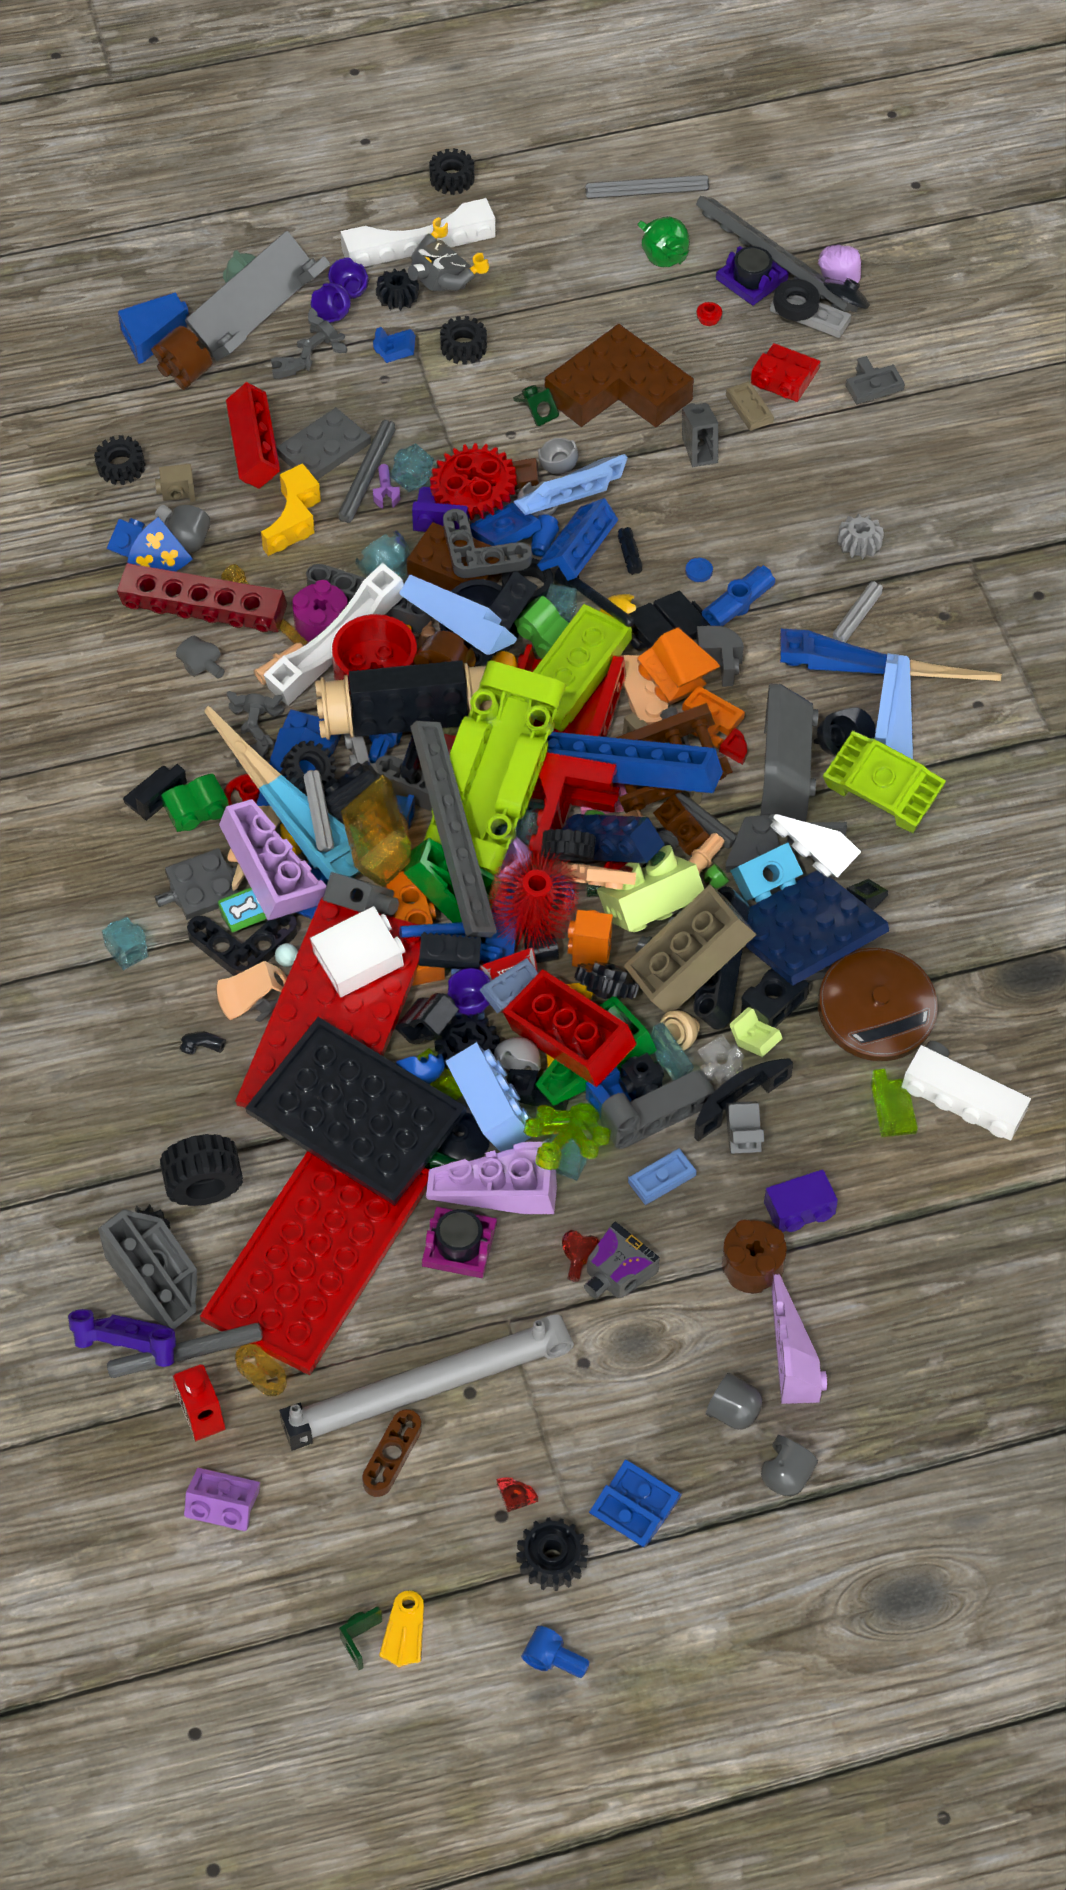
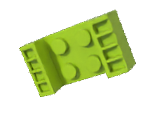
M855 731L851 732L829 768L823 774L827 787L844 797L849 791L895 816L897 826L911 833H914L946 783V780L929 771L924 765L875 739H870Z

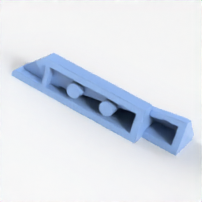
M623 454L595 461L564 477L544 482L535 491L514 500V503L525 515L607 491L610 481L621 478L628 457Z
M409 575L400 590L401 596L486 655L514 644L517 640L511 632L499 625L502 619L493 611L412 575Z
M888 653L875 740L913 759L910 659L904 655Z

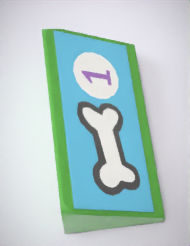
M252 888L218 901L221 916L231 932L267 919Z

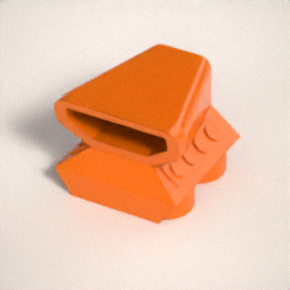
M679 627L661 635L650 649L637 657L639 673L645 679L655 684L654 689L657 697L670 705L688 697L698 685L703 688L707 683L702 676L721 667L712 656Z

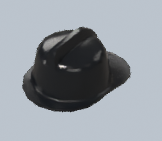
M858 707L833 712L820 723L817 728V738L813 742L814 744H819L824 752L830 755H837L852 731L874 739L876 733L875 724L871 716L865 710Z

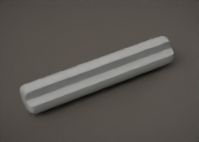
M875 581L869 583L834 630L832 639L847 642L881 596L883 589L881 584Z
M309 770L304 774V782L318 851L328 852L334 848L321 774L318 770Z

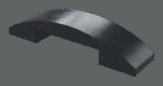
M790 1058L760 1063L739 1072L723 1083L702 1107L695 1123L694 1138L700 1141L722 1125L723 1111L726 1109V1103L737 1102L760 1085L767 1093H770L789 1080L792 1076L793 1061Z

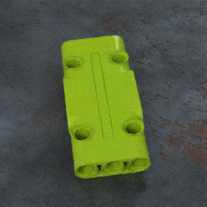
M490 660L487 662L478 691L471 697L469 717L465 716L463 718L449 756L479 867L493 875H499L497 874L500 873L498 869L502 868V862H504L503 860L506 857L509 845L516 838L518 820L522 819L526 813L548 750L547 738L554 730V718L566 685L551 677ZM484 701H492V705L488 710H479L480 705ZM546 717V721L542 726H533L535 719ZM432 810L433 817L424 841L427 838H431L441 844ZM499 825H508L507 831L503 835H495V830Z

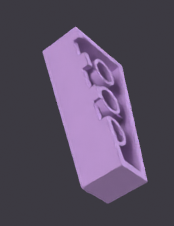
M251 799L226 806L219 826L267 920L318 906L321 897H324L327 886L322 880L318 881L311 873L312 868L305 860L301 861L292 851L293 846L289 841L280 837L275 831L276 826L254 800Z

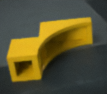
M303 463L280 474L281 492L287 502L281 516L271 526L261 531L262 547L268 556L282 551L300 540H305L315 533L313 515L307 508L321 502L320 485Z

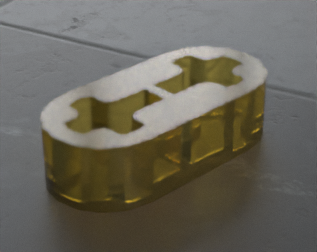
M245 1344L236 1351L235 1361L237 1370L259 1391L272 1397L283 1393L287 1385L286 1374L276 1361L255 1344ZM255 1356L258 1367L254 1366L251 1362L245 1364L244 1357L252 1358ZM264 1373H266L271 1378L277 1376L278 1383L275 1384L273 1382H270L267 1384L266 1376Z

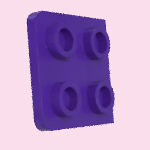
M421 487L417 502L413 501V531L426 532L432 522L443 526V516L451 509L463 510L467 514L469 521L467 506L435 503L430 487ZM453 521L455 530H458L459 524L457 521Z

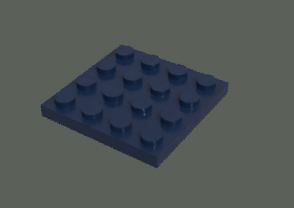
M816 870L796 881L797 884L786 886L783 890L749 907L747 924L757 935L745 947L794 986L889 932V926L885 919L831 877L827 878Z

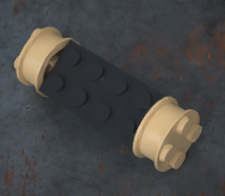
M463 660L349 671L351 695L349 693L348 675H344L343 680L325 681L323 677H320V680L315 681L317 698L322 697V699H317L319 719H324L319 721L320 736L330 740L331 735L350 734V737L353 738L352 717L355 737L411 731L410 726L415 721L441 722L442 728L460 727L463 718L470 714L471 697L479 689L486 666L469 667L467 663H464L463 668ZM484 701L480 705L479 710H488L492 705V701Z

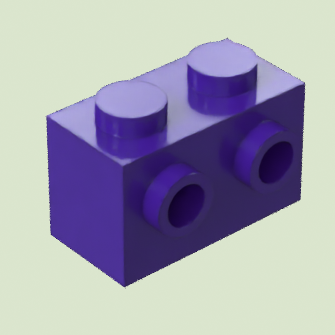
M823 1169L767 1187L764 1204L775 1228L782 1232H794L806 1224L829 1220L836 1214L838 1202Z

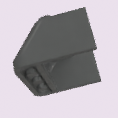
M769 683L764 727L766 746L760 816L778 814L806 822L809 796H815L816 779L811 778L812 726H817L818 709H813V703L782 684Z

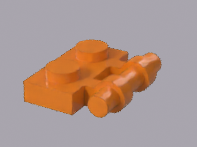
M698 685L683 702L682 710L686 711L707 703L715 725L709 726L708 732L713 746L719 749L724 739L716 734L720 731L728 736L742 722L745 711Z

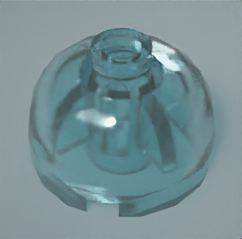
M393 531L395 536L391 538L385 534L371 543L361 552L364 556L361 561L356 558L355 564L366 577L382 563L400 578L406 574L404 569L407 567L410 549L399 531Z

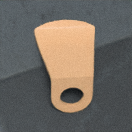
M263 961L235 976L218 980L216 988L217 999L223 1013L229 1020L235 1019L247 1012L271 989L281 992L284 986L277 982L274 973L278 974L283 984H285L287 977L284 972L277 966Z

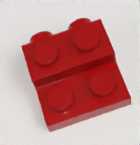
M773 343L767 354L763 353L753 367L751 384L798 402L820 369L821 361Z

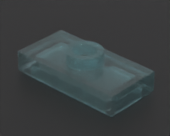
M662 1022L654 1025L650 1036L657 1049L654 1054L661 1067L665 1068L673 1081L691 1073L694 1066L665 1024Z

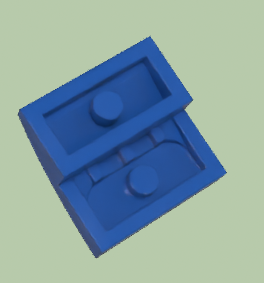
M625 1459L610 1485L604 1487L589 1513L645 1548L682 1495Z

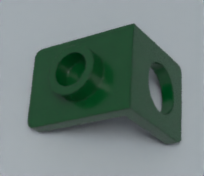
M531 385L524 388L521 394L513 397L515 402H525L528 404L536 426H541L559 416L549 388ZM543 401L547 402L550 407V411L545 417H541L537 412L539 403Z
M379 1606L366 1613L358 1612L347 1620L345 1625L339 1627L340 1639L358 1670L364 1668L363 1659L352 1639L382 1622V1613Z

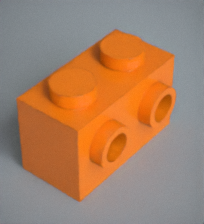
M577 910L576 920H570L568 928L569 942L567 954H572V966L578 967V964L581 963L587 965L588 963L594 964V961L609 963L612 946L613 914L600 913L596 910Z

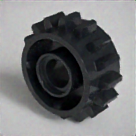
M548 1517L546 1522L540 1524L537 1521L533 1522L531 1531L527 1529L523 1531V1538L525 1540H518L517 1549L520 1552L516 1553L517 1563H522L520 1573L521 1575L528 1573L530 1584L536 1582L541 1585V1590H544L546 1587H553L554 1591H558L559 1586L565 1584L569 1588L573 1578L580 1579L582 1577L580 1568L587 1567V1558L584 1556L588 1555V1546L582 1545L584 1543V1534H576V1525L568 1526L564 1524V1519L562 1518L559 1521H551L550 1517ZM548 1550H556L560 1555L556 1558H548L544 1553Z

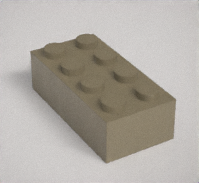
M710 884L636 953L624 967L650 1001L667 1013L677 1010L757 934L732 904Z

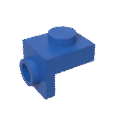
M379 327L376 328L373 347L376 353L380 354L384 361L388 363L414 355L416 335L411 329L388 336L383 328Z
M132 518L128 522L119 519L107 549L128 558L131 546L138 534L143 530L145 524Z

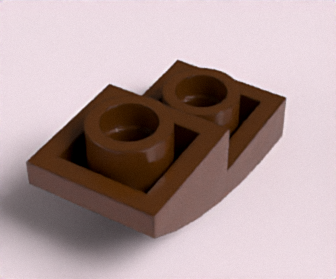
M672 795L653 812L661 825L677 837L679 846L689 856L693 850L701 846L710 837L676 795Z

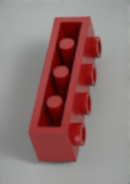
M245 382L226 399L239 479L246 484L260 489L280 472L267 394L265 391Z

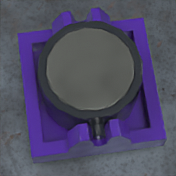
M739 246L737 247L736 254L730 252L726 265L716 272V280L753 306L774 291L781 283L787 281L789 273L773 262L772 256L767 250L755 246L745 248Z

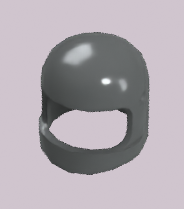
M179 505L172 512L168 529L189 554L195 553L202 548L211 525L210 517L202 509L195 506Z
M727 1373L716 1389L707 1407L706 1415L716 1418L731 1428L737 1430L746 1429L755 1422L761 1411L762 1396L752 1385L731 1373Z
M777 1435L773 1442V1448L778 1453V1456L772 1461H765L763 1463L761 1477L766 1486L777 1494L794 1496L803 1490L816 1468L818 1460L800 1444L782 1435Z

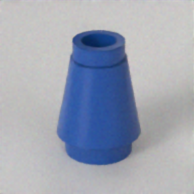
M550 515L538 516L542 529L532 535L531 550L535 556L543 557L559 532L558 520Z

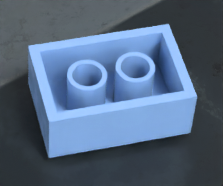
M476 1042L446 1060L482 1133L500 1152L512 1149L514 1144L525 1142L534 1136L529 1125L533 1124L531 1117L525 1108H521L518 1103L520 1097L517 1091L505 1078L508 1075L499 1060L496 1061L489 1049L484 1051Z

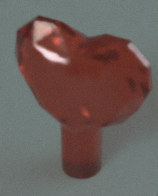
M574 1230L564 1234L562 1247L565 1255L571 1261L567 1276L568 1280L579 1282L583 1265L587 1264L588 1257L600 1242L598 1237L592 1235L582 1236L578 1231Z

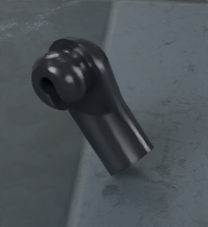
M206 1031L188 1033L181 1038L180 1050L191 1055L196 1052V1046H203L221 1053L226 1045V1039Z

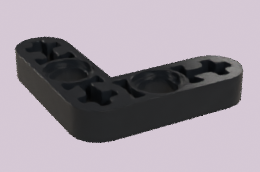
M291 914L269 920L242 944L206 916H195L188 922L187 930L189 940L235 976L263 961L268 962L274 957L276 949L280 945L291 942L297 935L296 918ZM281 925L285 927L289 925V929L287 930L286 928H282L279 930V926ZM198 928L200 930H203L204 928H206L207 935L202 931L196 933L195 929ZM260 941L271 943L270 948L267 950H258L255 945ZM220 942H225L230 946L224 952H217L213 948ZM247 961L248 963L247 966L242 964L237 966V962L245 963Z

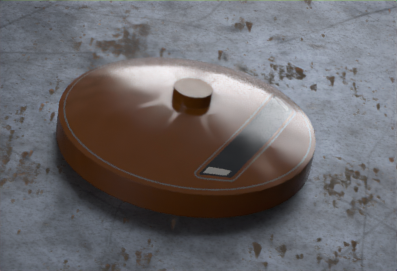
M863 948L855 950L839 959L825 974L818 993V1012L828 1035L848 1053L866 1060L892 1061L913 1053L926 1041L937 1017V996L927 974L907 956L889 949Z

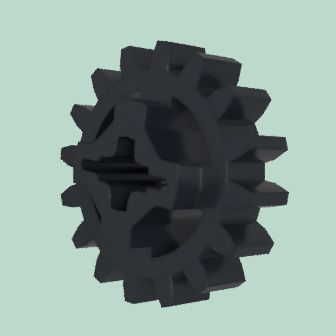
M594 961V964H578L574 976L576 981L586 986V991L592 992L597 997L609 999L612 996L617 997L619 1000L620 997L633 999V997L636 998L639 988L637 982L628 976V971L611 963Z
M462 1014L461 1019H457L456 1016L453 1017L451 1023L445 1027L436 1041H434L437 1055L442 1054L445 1060V1068L448 1070L449 1067L446 1060L476 1042L484 1051L489 1049L494 1055L495 1048L500 1043V1038L497 1035L496 1026L489 1027L488 1018L479 1021L478 1014H474L472 1018Z

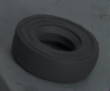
M800 279L787 280L781 283L776 288L773 297L775 311L785 319L793 321L806 320L812 317L817 312L820 303L818 289L812 283ZM798 295L804 297L806 302L795 305L789 303L787 298Z

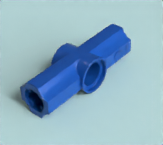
M764 565L762 567L757 566L744 578L731 581L728 584L727 591L702 611V616L711 626L723 627L735 616L746 614L750 609V604L775 584V578L771 570Z

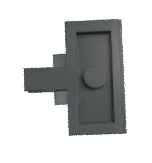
M867 356L857 359V367L855 368L857 374L846 379L845 384L856 405L903 391L905 386L894 364L880 369L878 367L873 368Z

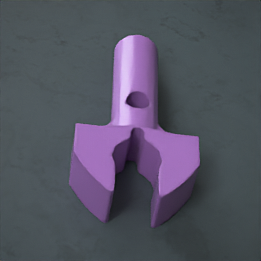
M381 464L378 467L380 487L373 489V500L377 506L383 509V498L387 494L392 499V508H394L400 501V488L391 486L389 467L386 464Z

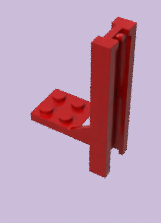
M444 734L450 755L456 736ZM547 752L531 798L542 799L545 803L544 810L540 809L538 812L537 826L539 827L537 834H532L529 844V851L534 853V862L532 858L533 865L535 863L538 866L536 857L537 851L539 852L538 870L542 860L543 832L549 829H562L566 824L571 805L616 812L619 802L618 797L621 795L620 787H614L612 783L617 772L616 764ZM545 857L542 860L541 871L546 860ZM547 859L546 868L549 863L551 864V859Z

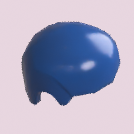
M429 1054L428 1059L421 1057L420 1061L415 1056L396 1061L398 1066L428 1084L436 1081L441 1076L445 1067L442 1054L437 1056Z

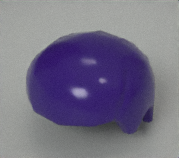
M346 257L336 260L329 268V282L341 284L348 291L350 299L360 297L366 291L369 277L362 264H358L351 258Z
M331 282L323 284V287L312 293L310 305L317 312V317L332 323L342 320L349 313L351 300L348 291L341 284Z
M472 967L461 969L449 978L447 995L454 1000L455 1006L459 1009L457 1013L469 1016L482 1013L490 1004L480 991L485 984L491 981L483 970Z

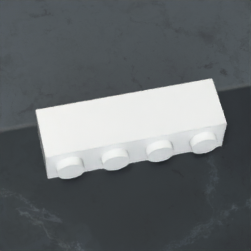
M922 1045L908 1067L902 1083V1088L906 1089L911 1095L922 1097L934 1103L938 1108L945 1111L949 1110L961 1116L966 1122L977 1124L988 1129L993 1135L1000 1138L1004 1137L1010 1141L1023 1120L1031 1098Z

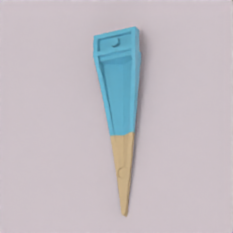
M206 707V715L314 869L319 868L328 880L331 872L355 877L379 860L361 836L329 813L334 848L328 852L318 851L308 797L251 748L211 707Z

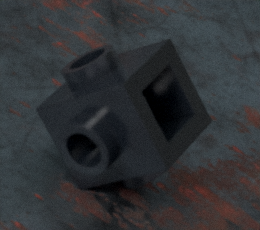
M648 1053L639 1057L633 1056L621 1065L619 1085L624 1094L629 1095L631 1101L662 1087L664 1071L659 1062H653Z

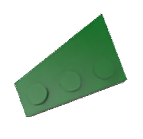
M427 838L412 849L404 874L452 923L462 922L442 845L431 838ZM480 867L487 897H491L488 899H494L495 897L492 896L496 894H494L493 890L498 887L495 888L493 884L499 881L496 882L494 878L497 877H494L495 875Z

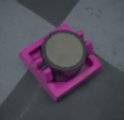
M436 1207L434 1217L430 1219V1228L426 1234L422 1267L483 1279L497 1226V1219L476 1215L463 1209L451 1210Z

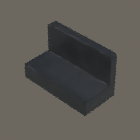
M178 764L170 770L166 766H161L123 798L124 803L147 821L164 807L161 797L164 792L176 786L187 784L185 770Z

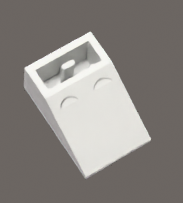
M771 814L769 816L773 821L770 827L782 838L788 835L794 841L791 846L802 857L809 855L815 861L812 866L827 878L829 876L838 877L861 853L839 831L778 814Z

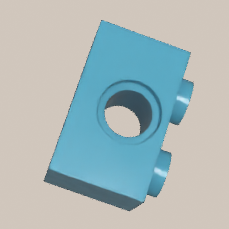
M789 843L783 844L730 870L743 898L746 901L754 898L756 903L772 896L770 890L777 886L783 890L786 886L797 884L795 878L803 874ZM764 868L772 871L773 879L771 882L764 878Z

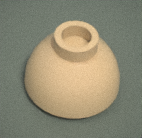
M678 1010L665 1013L659 1025L660 1035L664 1044L675 1052H682L690 1048L695 1042L700 1028L696 1018L684 1011Z

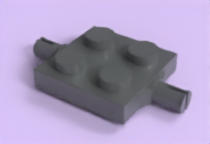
M217 848L165 867V873L170 882V891L155 895L156 903L160 907L175 901L182 909L186 920L219 909V900L239 892L238 888L235 891L232 889V881L237 866L231 868L225 862L220 849Z

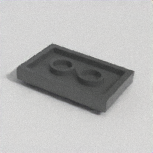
M335 407L277 446V455L291 468L303 463L314 478L318 480L371 444V436Z

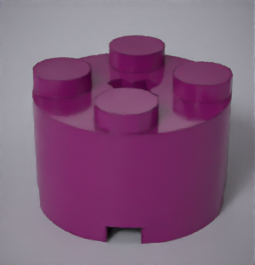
M318 580L315 584L301 589L292 599L294 626L297 636L304 643L308 644L321 634L348 605L344 592L338 587L331 585L327 580Z

